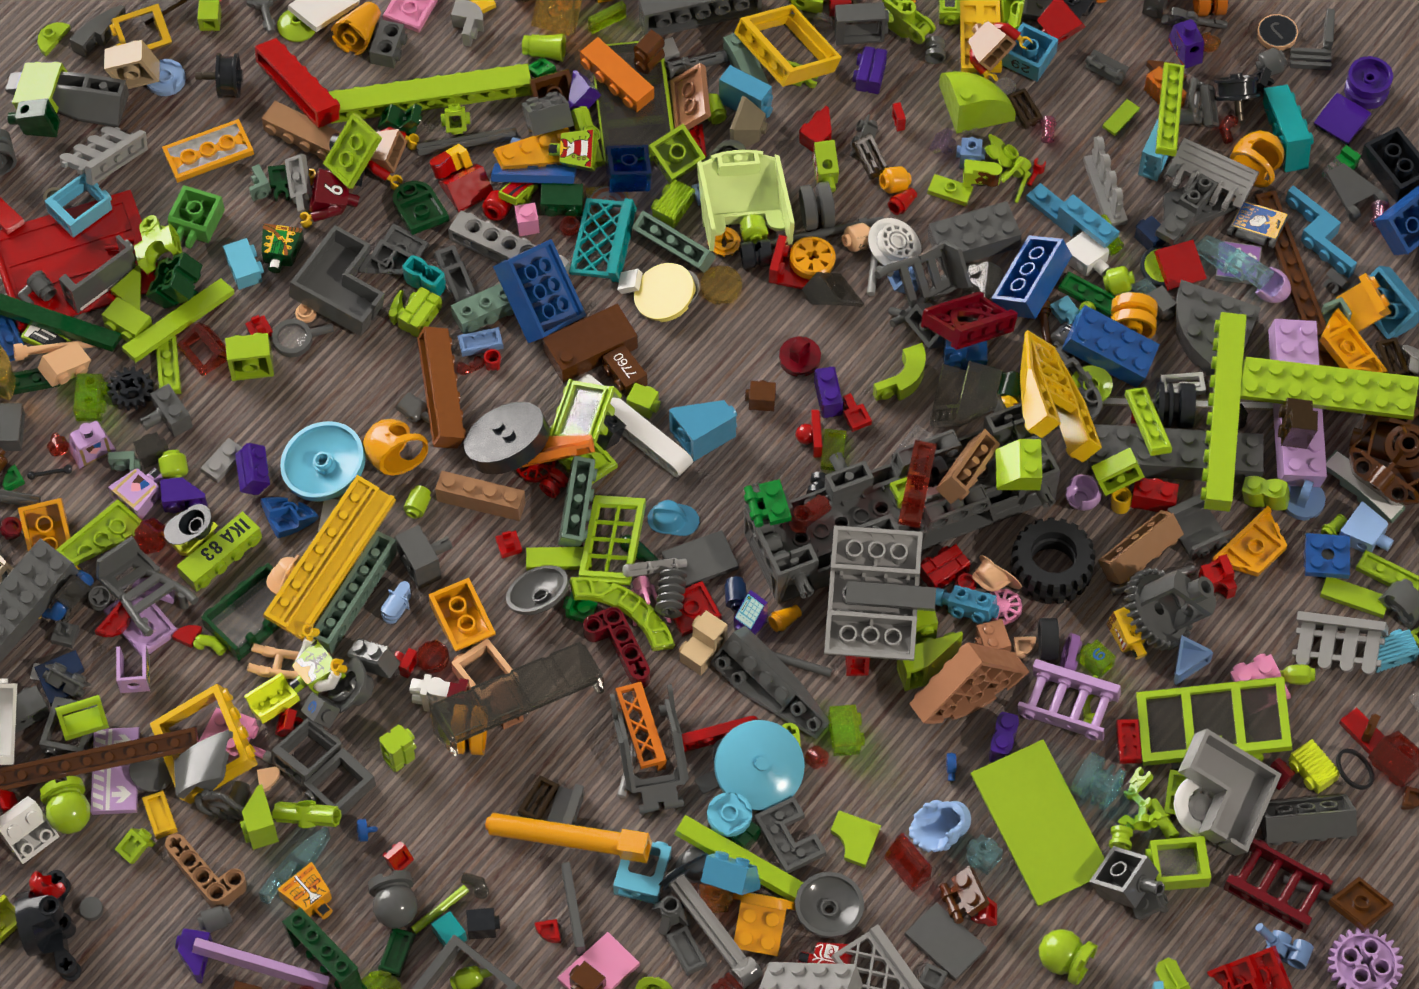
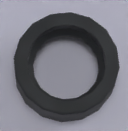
M1039 618L1038 650L1040 660H1057L1059 657V626L1057 618Z

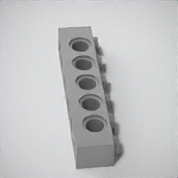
M464 211L459 212L448 228L451 241L497 263H501L536 246L525 238L521 239L508 230H502L493 223L485 222L474 214ZM559 255L569 275L570 263L564 256Z

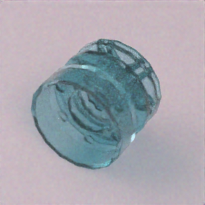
M1092 751L1080 767L1071 785L1070 792L1083 800L1090 792L1093 793L1090 804L1095 806L1101 798L1098 808L1105 811L1121 791L1127 770L1120 768L1114 775L1117 767L1114 763L1107 770H1104L1106 759Z

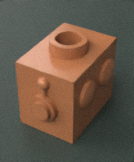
M1002 619L977 625L975 644L1011 652L1012 645Z

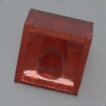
M1400 731L1383 737L1367 757L1372 761V765L1376 769L1385 772L1389 776V780L1397 786L1403 787L1419 775V748Z

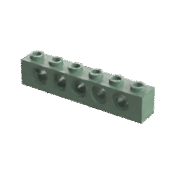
M376 531L315 626V628L320 630V634L313 638L317 639L331 656L398 552L396 539L379 531Z

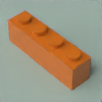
M599 37L580 51V63L583 68L590 70L600 83L607 85L610 92L615 96L618 95L628 108L638 112L654 99V87Z

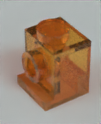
M699 884V895L713 913L729 912V904H733L732 892L712 885L704 886V884Z

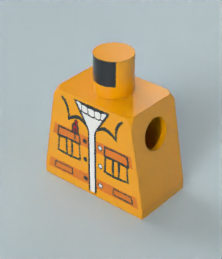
M312 862L278 888L279 896L284 902L295 910L301 907L309 917L317 913L324 920L333 911L327 905L332 899L330 890Z

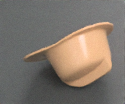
M297 555L295 558L284 557L272 569L266 580L267 587L274 594L278 593L299 562L300 555Z
M980 555L981 564L973 573L972 578L983 589L993 592L1005 586L1017 590L1022 588L1021 583L1012 574L994 564L986 556Z

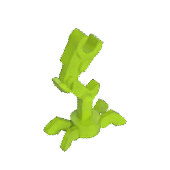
M1138 767L1129 781L1128 791H1123L1128 800H1133L1139 806L1138 814L1135 815L1134 819L1124 815L1118 820V823L1130 827L1134 831H1147L1157 826L1161 829H1167L1168 826L1162 820L1163 816L1158 811L1151 815L1147 814V808L1152 804V799L1148 797L1144 800L1138 793L1153 780V775L1148 771L1145 776H1142L1144 771L1142 767Z

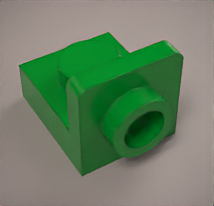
M543 57L529 65L530 75L534 78L557 72L555 65Z
M572 592L570 597L566 596L563 604L566 618L582 623L586 617L595 614L598 608V602L574 600Z

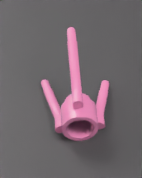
M639 576L632 581L634 588L631 591L645 599L648 605L651 603L649 599L651 594L656 601L658 595L654 585L650 584L649 577ZM665 617L668 623L672 622L670 618Z

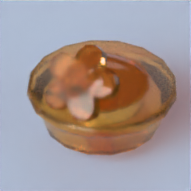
M1210 32L1202 34L1204 52L1218 50L1221 39L1210 35Z

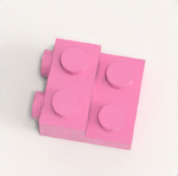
M1260 654L1253 659L1254 662L1247 665L1244 662L1239 663L1233 667L1234 671L1230 672L1233 682L1281 677V673L1271 654L1268 656ZM1285 685L1286 699H1290L1291 695ZM1276 686L1240 690L1241 699L1250 716L1278 704Z
M216 707L199 742L229 730L221 709ZM241 714L239 720L248 731L249 737L247 739L250 742L251 738L254 739L256 737L259 727L255 718ZM230 738L227 742L226 751L229 752L228 760L232 762L239 758L240 755L233 738Z

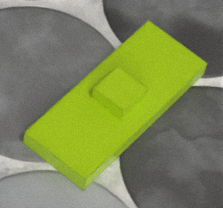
M1127 99L1102 125V128L1116 136L1140 110V107Z

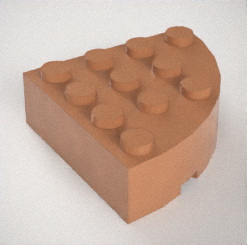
M967 642L959 648L958 653L944 664V668L938 674L931 677L925 688L915 694L914 699L909 704L921 721L926 724L943 723L944 719L949 717L952 720L959 719L996 700L997 697L995 695L1004 688L1007 691L1010 690L1029 673V670L1015 652Z

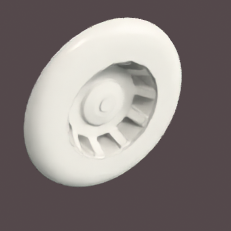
M884 218L872 225L868 235V244L873 256L882 265L885 266L921 254V243L917 234L903 221L894 218Z
M1188 778L1180 784L1175 793L1174 810L1179 823L1187 832L1194 836H1201L1198 832L1215 794Z

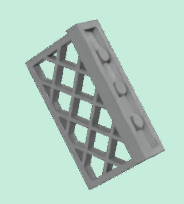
M878 924L872 927L869 932L831 956L836 964H844L840 956L845 953L855 955L853 964L856 965L858 956L870 959L869 970L857 967L860 973L868 974L866 985L863 984L861 989H886L887 979L896 980L899 984V989H924ZM867 940L872 947L871 954L859 952L860 943ZM874 960L884 963L886 966L885 973L872 970ZM871 975L884 978L882 988L870 986Z

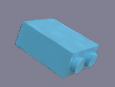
M729 65L719 79V97L723 105L737 111L741 98L744 96L766 114V118H768L773 110V107H771L773 100L772 86Z

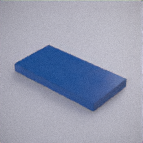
M494 163L491 181L573 184L577 168L563 165H546L543 167L534 165L527 168L502 170L499 163Z

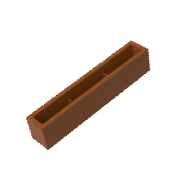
M424 326L417 340L433 447L457 449L462 441L465 440L466 430L462 424L463 411L460 410V392L457 391L458 377L454 371L455 357L451 351L452 338L449 337L448 328Z

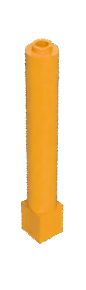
M492 813L490 817H487L485 823L486 830L492 836L619 855L620 859L642 863H647L652 846L649 833L622 829L621 832L499 813Z

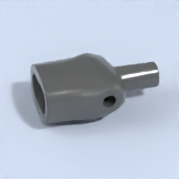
M408 392L398 403L396 410L412 422L423 419L430 424L427 402Z

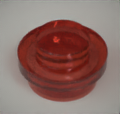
M573 216L564 217L559 225L561 233L566 236L576 235L579 232L580 222Z

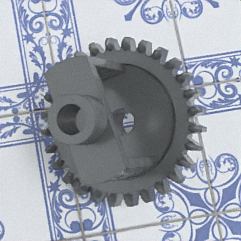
M1147 568L1130 577L1131 581L1127 582L1128 588L1124 590L1128 594L1124 597V600L1129 603L1125 605V608L1130 610L1127 617L1133 618V621L1130 623L1131 626H1137L1135 632L1142 633V640L1147 638V645L1153 644L1154 649L1160 647L1161 651L1165 649L1168 651L1179 646L1182 635L1185 637L1191 635L1189 631L1193 628L1191 624L1214 613L1216 607V596L1213 595L1214 587L1212 582L1204 576L1192 580L1179 570L1164 575V570L1158 571L1157 568Z

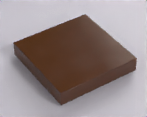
M1357 877L1330 898L1328 903L1362 932L1390 912L1394 906L1391 901L1361 877Z

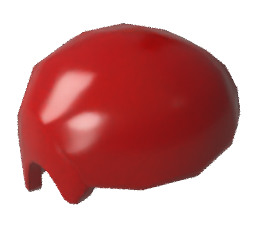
M35 871L29 880L31 891L36 897L52 895L58 899L66 891V888L62 882L53 884L51 881L52 875L43 876L39 871Z

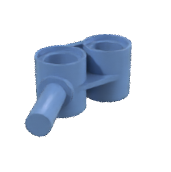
M1262 923L1257 924L1255 929L1266 939V949L1276 946L1282 962L1300 970L1306 969L1314 949L1312 944L1302 939H1295L1292 944V937L1288 933L1280 930L1271 932Z

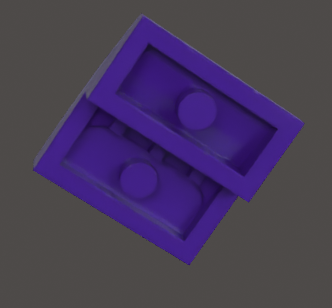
M1336 93L1319 114L1314 125L1349 146L1358 131L1362 130L1372 113L1341 94Z

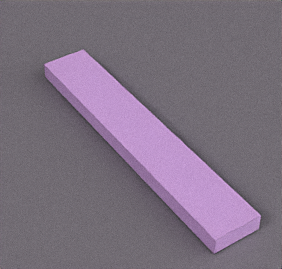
M196 938L193 945L192 953L313 989H327L329 983V976L200 938Z

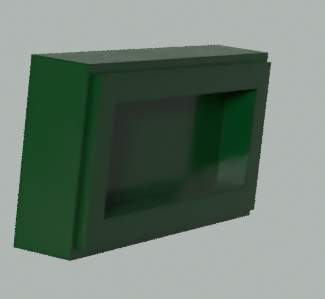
M398 928L392 929L378 966L379 972L400 978L414 942L415 933Z

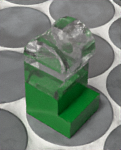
M1346 145L1341 150V153L1326 166L1321 176L1330 182L1326 172L1343 163L1352 170H1355L1359 165L1361 155Z

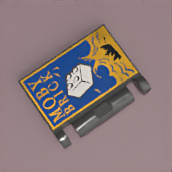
M1245 201L1241 209H1238L1231 226L1227 230V235L1232 236L1236 229L1235 237L1263 246L1270 239L1268 247L1274 248L1289 215Z

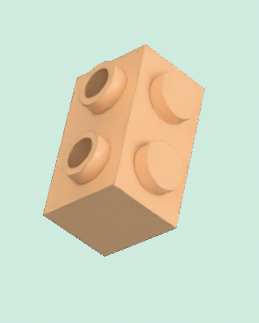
M76 341L43 355L38 370L52 387L58 384L63 385L74 377L85 375L91 359Z

